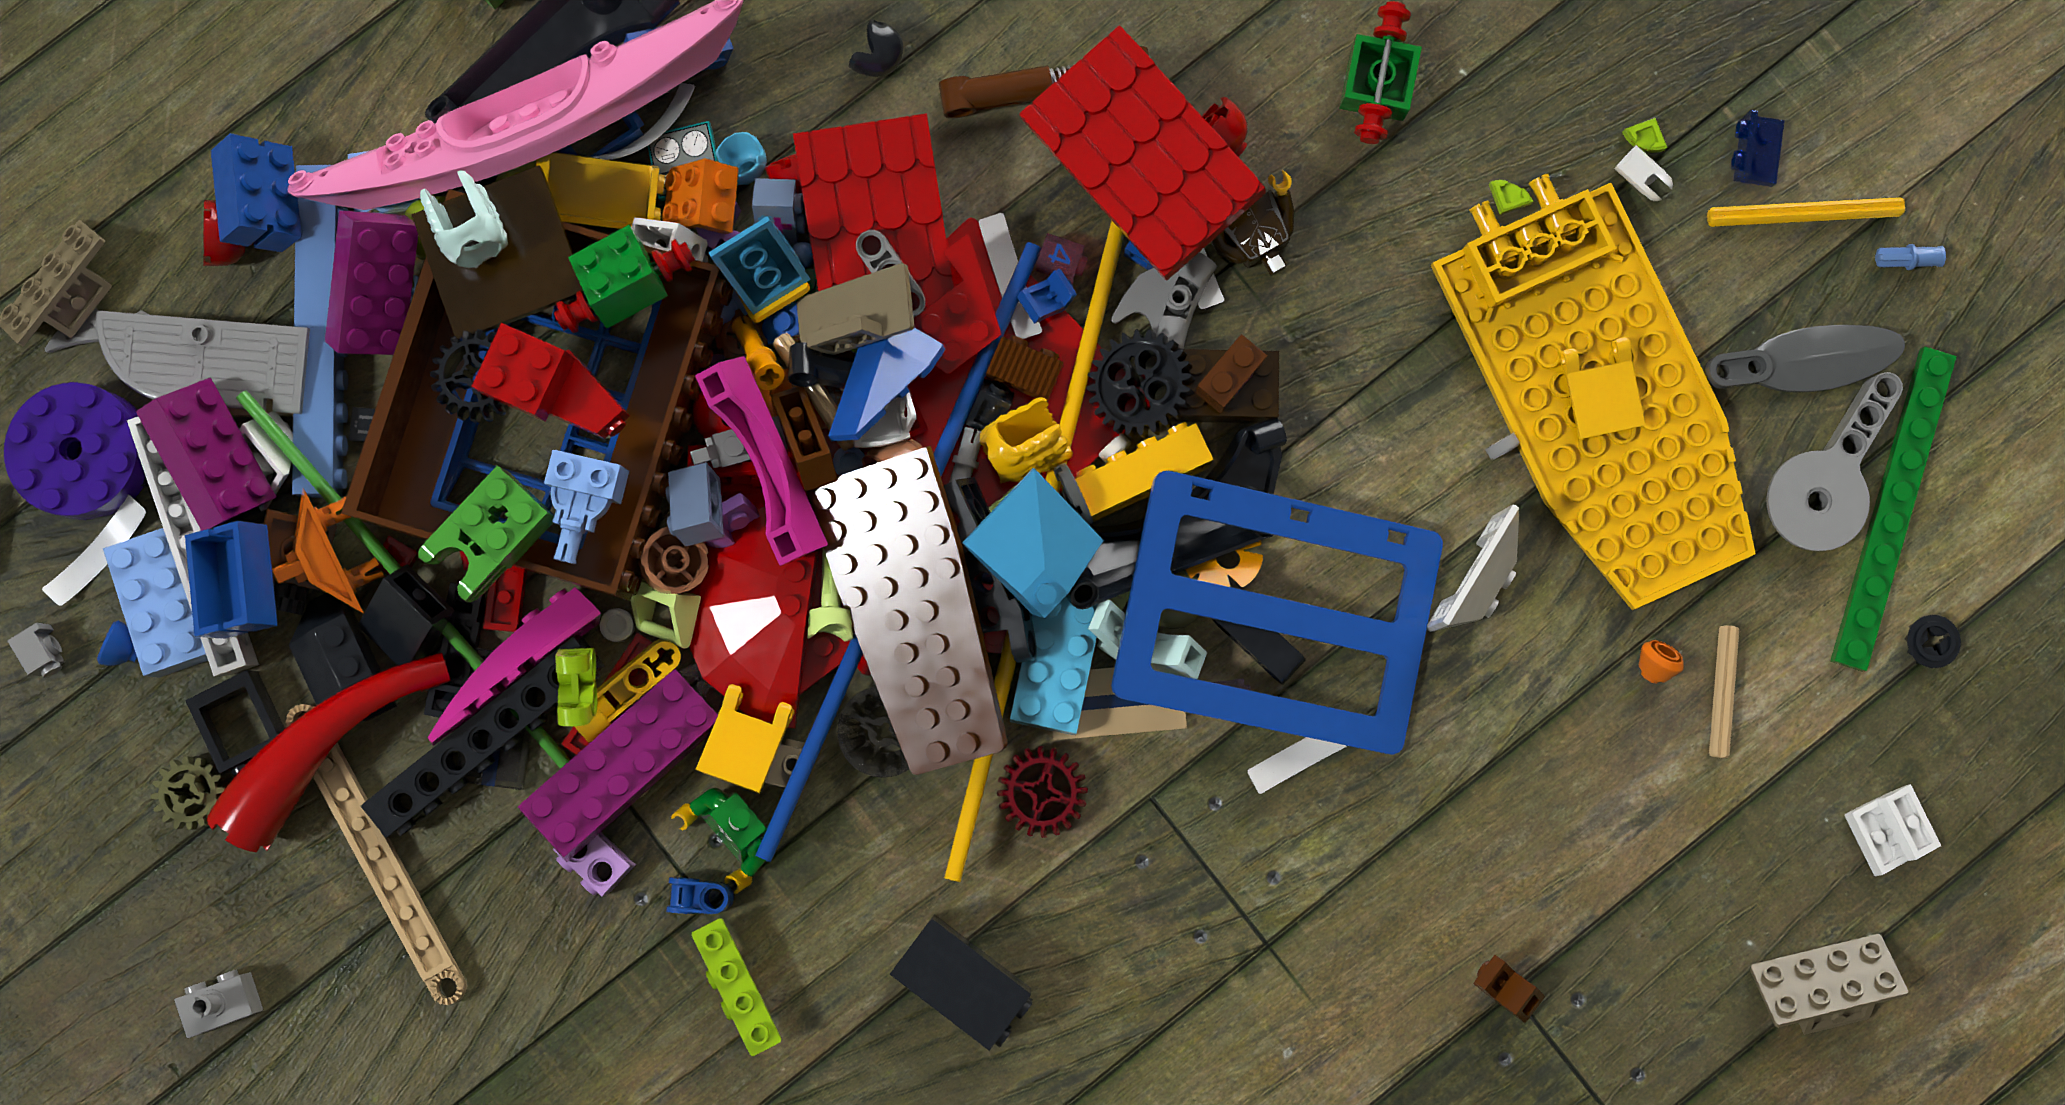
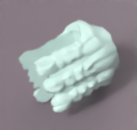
M460 170L457 173L474 209L475 217L453 228L445 207L438 203L433 195L431 196L427 189L424 188L420 191V199L424 206L427 220L431 225V231L435 233L434 239L440 247V251L449 261L458 266L477 268L491 257H497L508 245L507 233L503 229V223L499 219L495 206L489 200L485 188L481 184H475L474 179L468 173ZM472 241L479 242L473 246L464 247Z

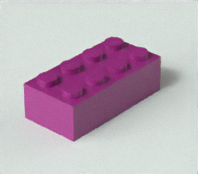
M339 211L325 342L337 353L394 355L410 307L418 232L414 221L406 215Z
M211 377L160 396L136 411L201 531L213 529L251 512L276 498Z

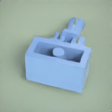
M552 450L544 484L551 487V501L555 508L553 523L560 525V528H562L553 559L576 564L582 535L585 534V531L594 533L597 520L606 514L611 503L621 504L629 470L619 464Z

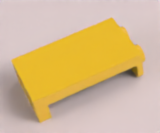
M553 152L536 160V166L540 165L543 169L561 221L622 229L629 224L632 227L634 217L660 221L661 208L655 207L656 195H663L665 175L659 174L658 166Z

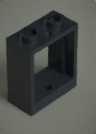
M245 670L185 700L219 773H232L233 776H236L266 744L285 729L258 671ZM248 692L270 739L229 758L208 711Z

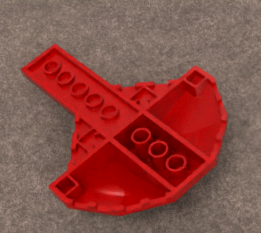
M763 492L744 494L756 506L759 517L749 522L744 528L731 532L735 544L724 548L707 546L708 572L702 582L689 591L701 596L689 648L702 678L723 696H725L730 684L742 688L744 695L738 708L745 714L773 724L779 703L784 702L790 704L794 709V716L788 728L796 729L800 696L824 676L839 667L850 641L844 642L838 636L826 632H817L809 639L807 638L808 611L822 607L823 548L779 566L766 536L767 519ZM735 495L722 496V502L728 500L729 498ZM982 583L987 590H991L993 587L991 584ZM990 606L987 611L988 619L997 624L999 613L996 608ZM1007 630L985 633L984 641L987 653L1001 654Z

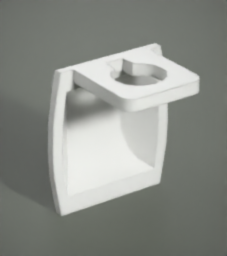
M910 392L903 398L897 397L884 407L886 414L859 440H852L854 447H881L909 439V431L916 420V412ZM905 404L907 407V417L904 415Z

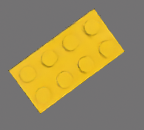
M1183 422L1168 430L1169 434L1158 441L1153 436L1137 444L1138 448L1136 451L1128 455L1123 450L1108 457L1106 465L1096 469L1095 465H1090L1078 471L1075 480L1085 499L1093 522L1150 496L1153 479L1159 472L1173 471L1194 476L1208 469L1214 459L1197 424L1187 426V423Z

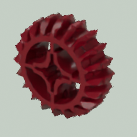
M1038 746V757H1032L1031 750L1029 748L1025 749L1027 760L1022 762L1018 755H1014L1013 760L1018 764L1017 768L1014 770L1010 765L1006 764L1004 770L1011 773L1010 778L999 777L998 782L1008 784L1007 790L997 791V796H1007L1008 802L999 804V808L1002 810L1009 806L1011 807L1013 812L1009 813L1005 819L1009 822L1017 816L1020 821L1015 826L1016 830L1020 831L1024 823L1030 825L1027 831L1028 836H1033L1035 827H1041L1040 835L1042 838H1046V827L1052 826L1053 833L1056 836L1059 835L1058 823L1063 822L1064 826L1070 829L1072 825L1066 818L1071 814L1074 818L1080 819L1081 814L1073 810L1075 804L1081 807L1086 806V801L1077 799L1078 793H1088V788H1077L1076 783L1085 780V775L1080 774L1074 777L1072 772L1079 767V764L1075 762L1068 768L1064 763L1069 759L1070 755L1065 753L1059 761L1055 759L1057 748L1054 747L1050 751V757L1044 756L1043 746ZM1045 763L1042 775L1038 781L1030 783L1017 779L1025 768L1033 764ZM1055 766L1066 775L1070 784L1071 794L1057 791L1052 786L1051 780ZM1048 774L1047 789L1054 794L1060 795V797L1051 796L1049 799L1045 797L1046 801L1041 802L1039 809H1036L1038 803L1037 794L1033 793L1032 790L1025 789L1024 786L1034 787L1035 784L1039 786V782H1044L1045 775ZM1014 789L1026 792L1032 797L1033 807L1030 817L1026 816L1018 808L1014 799ZM1057 801L1068 804L1058 816L1049 820H1040L1043 807L1048 802Z

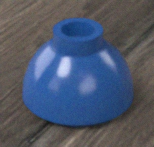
M117 620L112 623L105 637L97 661L105 666L120 665L128 660L135 662L137 656L128 627L125 623Z

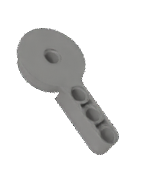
M1884 372L1867 379L1824 450L1798 454L1783 463L1773 475L1768 486L1766 498L1769 518L1776 531L1792 545L1809 551L1832 550L1851 541L1864 526L1869 513L1870 496L1867 484L1860 471V463L1901 396L1903 383L1896 374ZM1879 381L1887 387L1886 397L1881 396L1877 391ZM1862 409L1866 410L1870 415L1869 425L1863 424L1860 420V411ZM1845 437L1849 438L1853 443L1851 454L1847 453L1843 448L1842 442ZM1818 493L1819 507L1817 510H1813L1808 504L1810 494Z

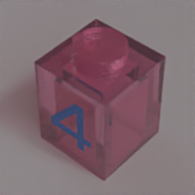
M1047 233L1036 262V271L1050 276L1054 270L1061 269L1066 278L1073 284L1076 275L1082 276L1087 265L1088 257L1083 256L1085 246Z

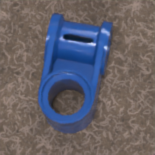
M669 877L672 889L670 905L667 906L666 912L718 914L728 910L733 904L734 892L726 883L701 881L695 878ZM714 888L719 889L724 896L723 904L720 907H714L709 901V894Z

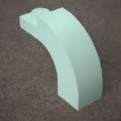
M1106 600L1098 603L1088 629L1099 639L1097 646L1114 659H1117L1126 614L1111 600ZM1157 632L1151 667L1155 671L1198 679L1207 652L1189 635H1168Z

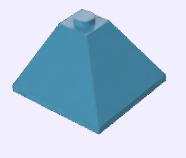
M1032 468L962 543L1031 614L1046 618L1070 592L1104 540L1035 468Z

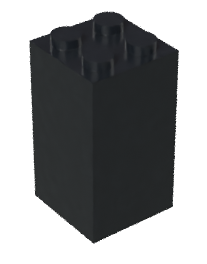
M935 914L890 973L893 978L989 1051L994 1044L999 1048L1002 1046L1012 1032V1026L1009 1025L1015 1016L1021 1019L1033 1003V999L1030 998L1031 988Z

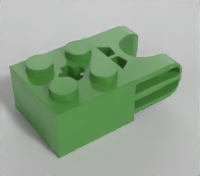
M497 465L419 549L418 556L426 564H439L450 554L463 551L468 558L469 565L466 575L457 586L458 594L466 602L476 601L553 524L554 514L509 471ZM502 512H506L504 515L508 517L504 523L499 522Z

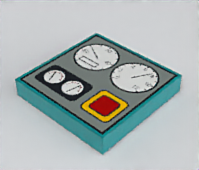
M709 121L666 131L647 146L651 165L659 167V174L665 175V180L672 167L704 158L718 162L715 154L714 135ZM665 181L663 195L658 194V199L661 202L666 201L667 189Z

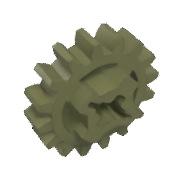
M186 756L183 757L182 763L179 760L170 761L171 770L167 768L159 770L163 776L162 781L152 782L155 787L159 788L158 793L150 795L151 799H159L160 804L154 808V811H164L165 815L161 821L168 823L174 820L173 828L183 829L185 825L187 830H197L198 824L201 827L209 826L207 816L226 788L221 787L220 784L227 778L226 775H215L217 771L216 765L209 764L206 766V758H197L194 762L193 757ZM184 773L183 779L177 782L174 781L180 774ZM189 788V791L193 792L194 795H197L200 798L191 799V796L189 794H186V791H182L181 789ZM206 805L201 812L192 816V813H196L197 807Z

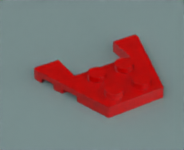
M968 234L943 251L963 278V281L914 317V327L944 345L946 350L935 366L947 374L1002 335L971 238Z

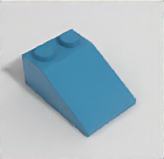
M768 216L708 252L753 315L811 280L784 235Z

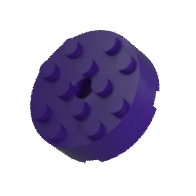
M61 383L36 393L19 408L6 433L4 462L12 485L34 507L62 517L87 520L102 516L107 517L116 513L128 495L135 499L143 488L141 484L145 478V473L127 422L129 419L138 417L137 409L124 398L86 383ZM79 447H80V448L82 447V452H81L80 456L78 457V452H79V450H77V449H78Z

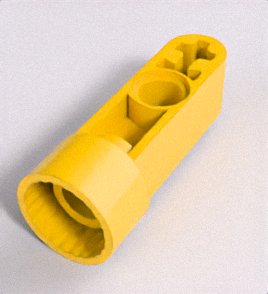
M658 639L597 688L598 705L596 716L593 717L589 724L574 726L588 743L592 742L609 727L613 719L678 666L681 659L679 648L670 641ZM662 647L664 650L671 648L672 651L669 653L671 660L667 663L660 660L654 665L659 670L656 674L643 662L648 658L653 663L659 657L657 653L659 648ZM636 668H642L647 673L646 681L639 686L631 685L628 681L630 672ZM607 690L619 702L615 708L603 695Z

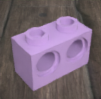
M602 832L587 844V853L582 858L575 855L566 862L553 849L559 855L556 861L568 872L571 873L573 870L583 878L580 882L581 885L594 896L598 893L601 896L608 895L636 865ZM601 862L608 863L612 868V875L607 881L601 880L597 875V867Z

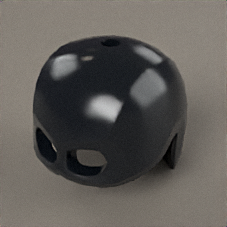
M871 19L867 25V41L871 54L855 52L851 56L848 67L862 75L882 77L892 73L900 64L903 54V41L899 33L890 25Z

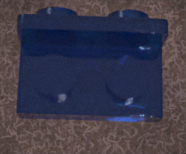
M1750 110L1742 119L1738 120L1735 129V138H1739L1738 150L1734 151L1731 159V170H1735L1733 181L1773 187L1777 183L1785 120L1758 116V110Z

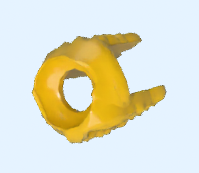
M1035 398L1028 404L1018 407L1017 410H1011L1007 414L1000 415L981 431L979 443L983 445L984 453L997 471L1000 483L1009 481L1019 483L1032 468H1035L1039 473L1047 472L1051 467H1056L1058 463L1066 462L1073 456L1065 436H1061L1060 425L1053 421L1052 413H1049V409L1046 408L1049 403L1045 398Z

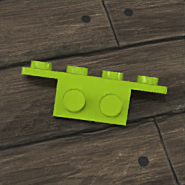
M719 918L693 931L692 938L708 968V971H706L707 979L714 990L718 989L723 999L721 1007L729 1021L733 1019L749 1054L755 1056L780 1043L782 1038L724 920Z

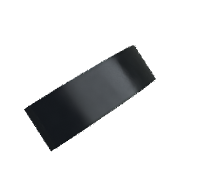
M450 582L446 602L455 611L449 621L477 652L482 627L485 593L476 601L466 602L458 594V583ZM444 635L440 653L443 654L451 682L428 690L424 715L438 718L441 717L448 704L473 673V668Z

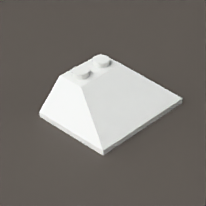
M1513 504L1491 517L1476 542V545L1480 546L1482 550L1456 593L1440 602L1428 622L1426 630L1430 632L1475 622L1483 619L1484 616L1489 618L1499 603V600L1495 599L1501 587L1504 589L1508 588L1516 575V572L1512 569L1517 562L1519 507Z

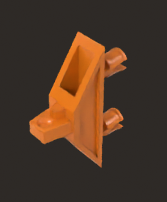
M303 488L292 547L294 551L285 554L288 562L273 568L272 573L278 583L294 577L298 583L309 580L311 584L363 613L354 593L357 592L356 588L384 577L381 569L367 573L378 566L379 563L374 557L372 560L349 570H346V568L342 569L325 533L328 531L327 527L351 517L341 512L336 513L343 508L347 496L317 509V507L312 506Z

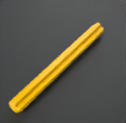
M1898 197L1712 207L1707 212V222L1709 226L1715 227L1899 217L1905 213V201L1903 198Z

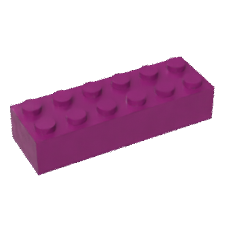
M674 669L524 800L518 808L560 856L568 862L706 739L713 729L718 714Z

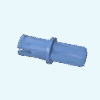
M1908 244L1906 247L1879 248L1875 255L1876 265L1880 268L1905 267L1907 270H1913L1915 267H1943L1946 260V251L1943 246L1916 247L1914 244Z

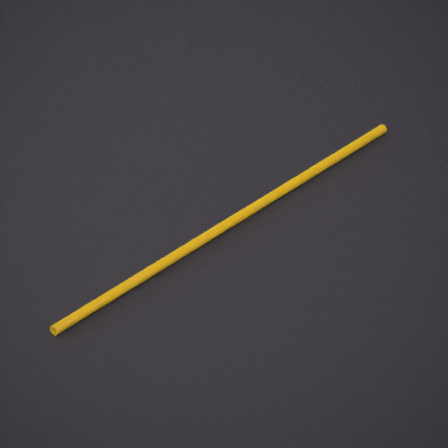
M1112 220L1059 424L1062 431L1061 436H1065L1070 448L1124 239V233ZM1066 461V462H1062V463H1058L1057 466H1059V465H1061V464H1063V463H1066V464H1067V461ZM1051 467L1047 471L1045 480L1059 493L1061 482L1056 480L1054 467ZM1008 629L994 680L1002 717L1016 666V661L1011 651ZM993 754L974 759L944 876L945 879L961 882Z

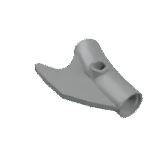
M1199 252L1167 281L1155 268L1140 274L1124 294L1111 318L1112 323L1116 324L1134 313L1143 314L1148 319L1152 331L1156 334V338L1159 334L1163 333L1168 337V342L1174 340L1179 344L1177 350L1184 349L1194 311L1217 265L1210 258ZM1173 297H1180L1183 302L1176 303Z

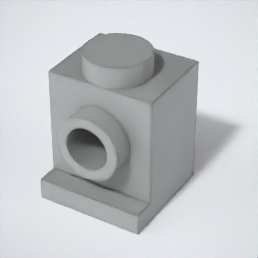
M35 623L7 640L27 675L43 676V678H46L62 669L61 664L65 662L60 654L62 648L59 642L52 635H49V633L54 631L49 624Z

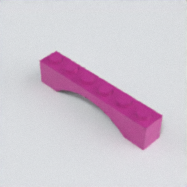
M745 356L719 362L695 375L709 408L719 415L734 431L755 466L765 499L766 536L779 566L827 546L826 538Z

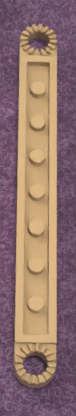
M308 704L294 706L286 716V727L296 721L300 713L308 712L315 706ZM336 743L313 778L420 977L430 991L431 997L441 1005L454 1004L464 997L467 989L466 980L389 837L385 838L361 808V805L368 798L341 748ZM444 978H450L456 982L457 991L452 997H446L440 991V983Z

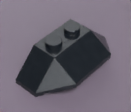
M329 593L309 601L289 644L316 705L345 688L381 672L363 631L357 626L358 620L351 606ZM395 701L390 702L371 713L363 721H369L398 706Z

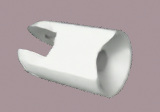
M1637 145L1614 168L1651 201L1662 200L1648 187L1657 178L1670 189L1673 188L1672 178Z

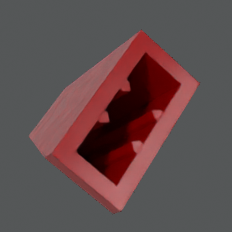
M568 349L566 352L574 357L575 361L549 415L604 439L607 436L613 437L626 426L625 420L630 415L585 364Z

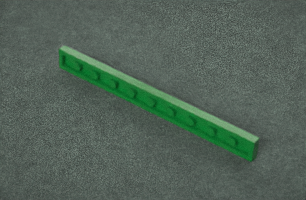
M1926 346L1919 350L1830 662L1861 672H1865L1868 669L1957 356Z

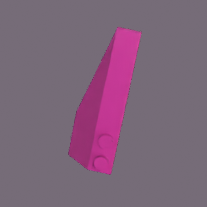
M574 587L569 592L566 588L557 592L549 599L552 604L543 611L536 608L522 619L524 625L518 628L486 658L448 704L428 736L430 743L434 746L455 731L571 637L579 634L583 636L600 623V611Z

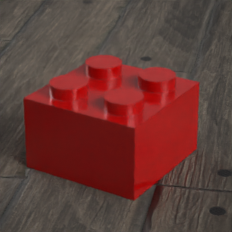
M501 323L471 387L487 397L546 422L575 358L561 348Z

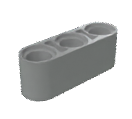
M867 230L858 237L856 250L871 273L882 270L887 264L897 265L903 263L880 231ZM868 235H874L881 241V249L875 255L867 254L863 250L862 242ZM909 272L911 292L916 293L920 299L919 307L913 310V317H915L924 309L925 295Z

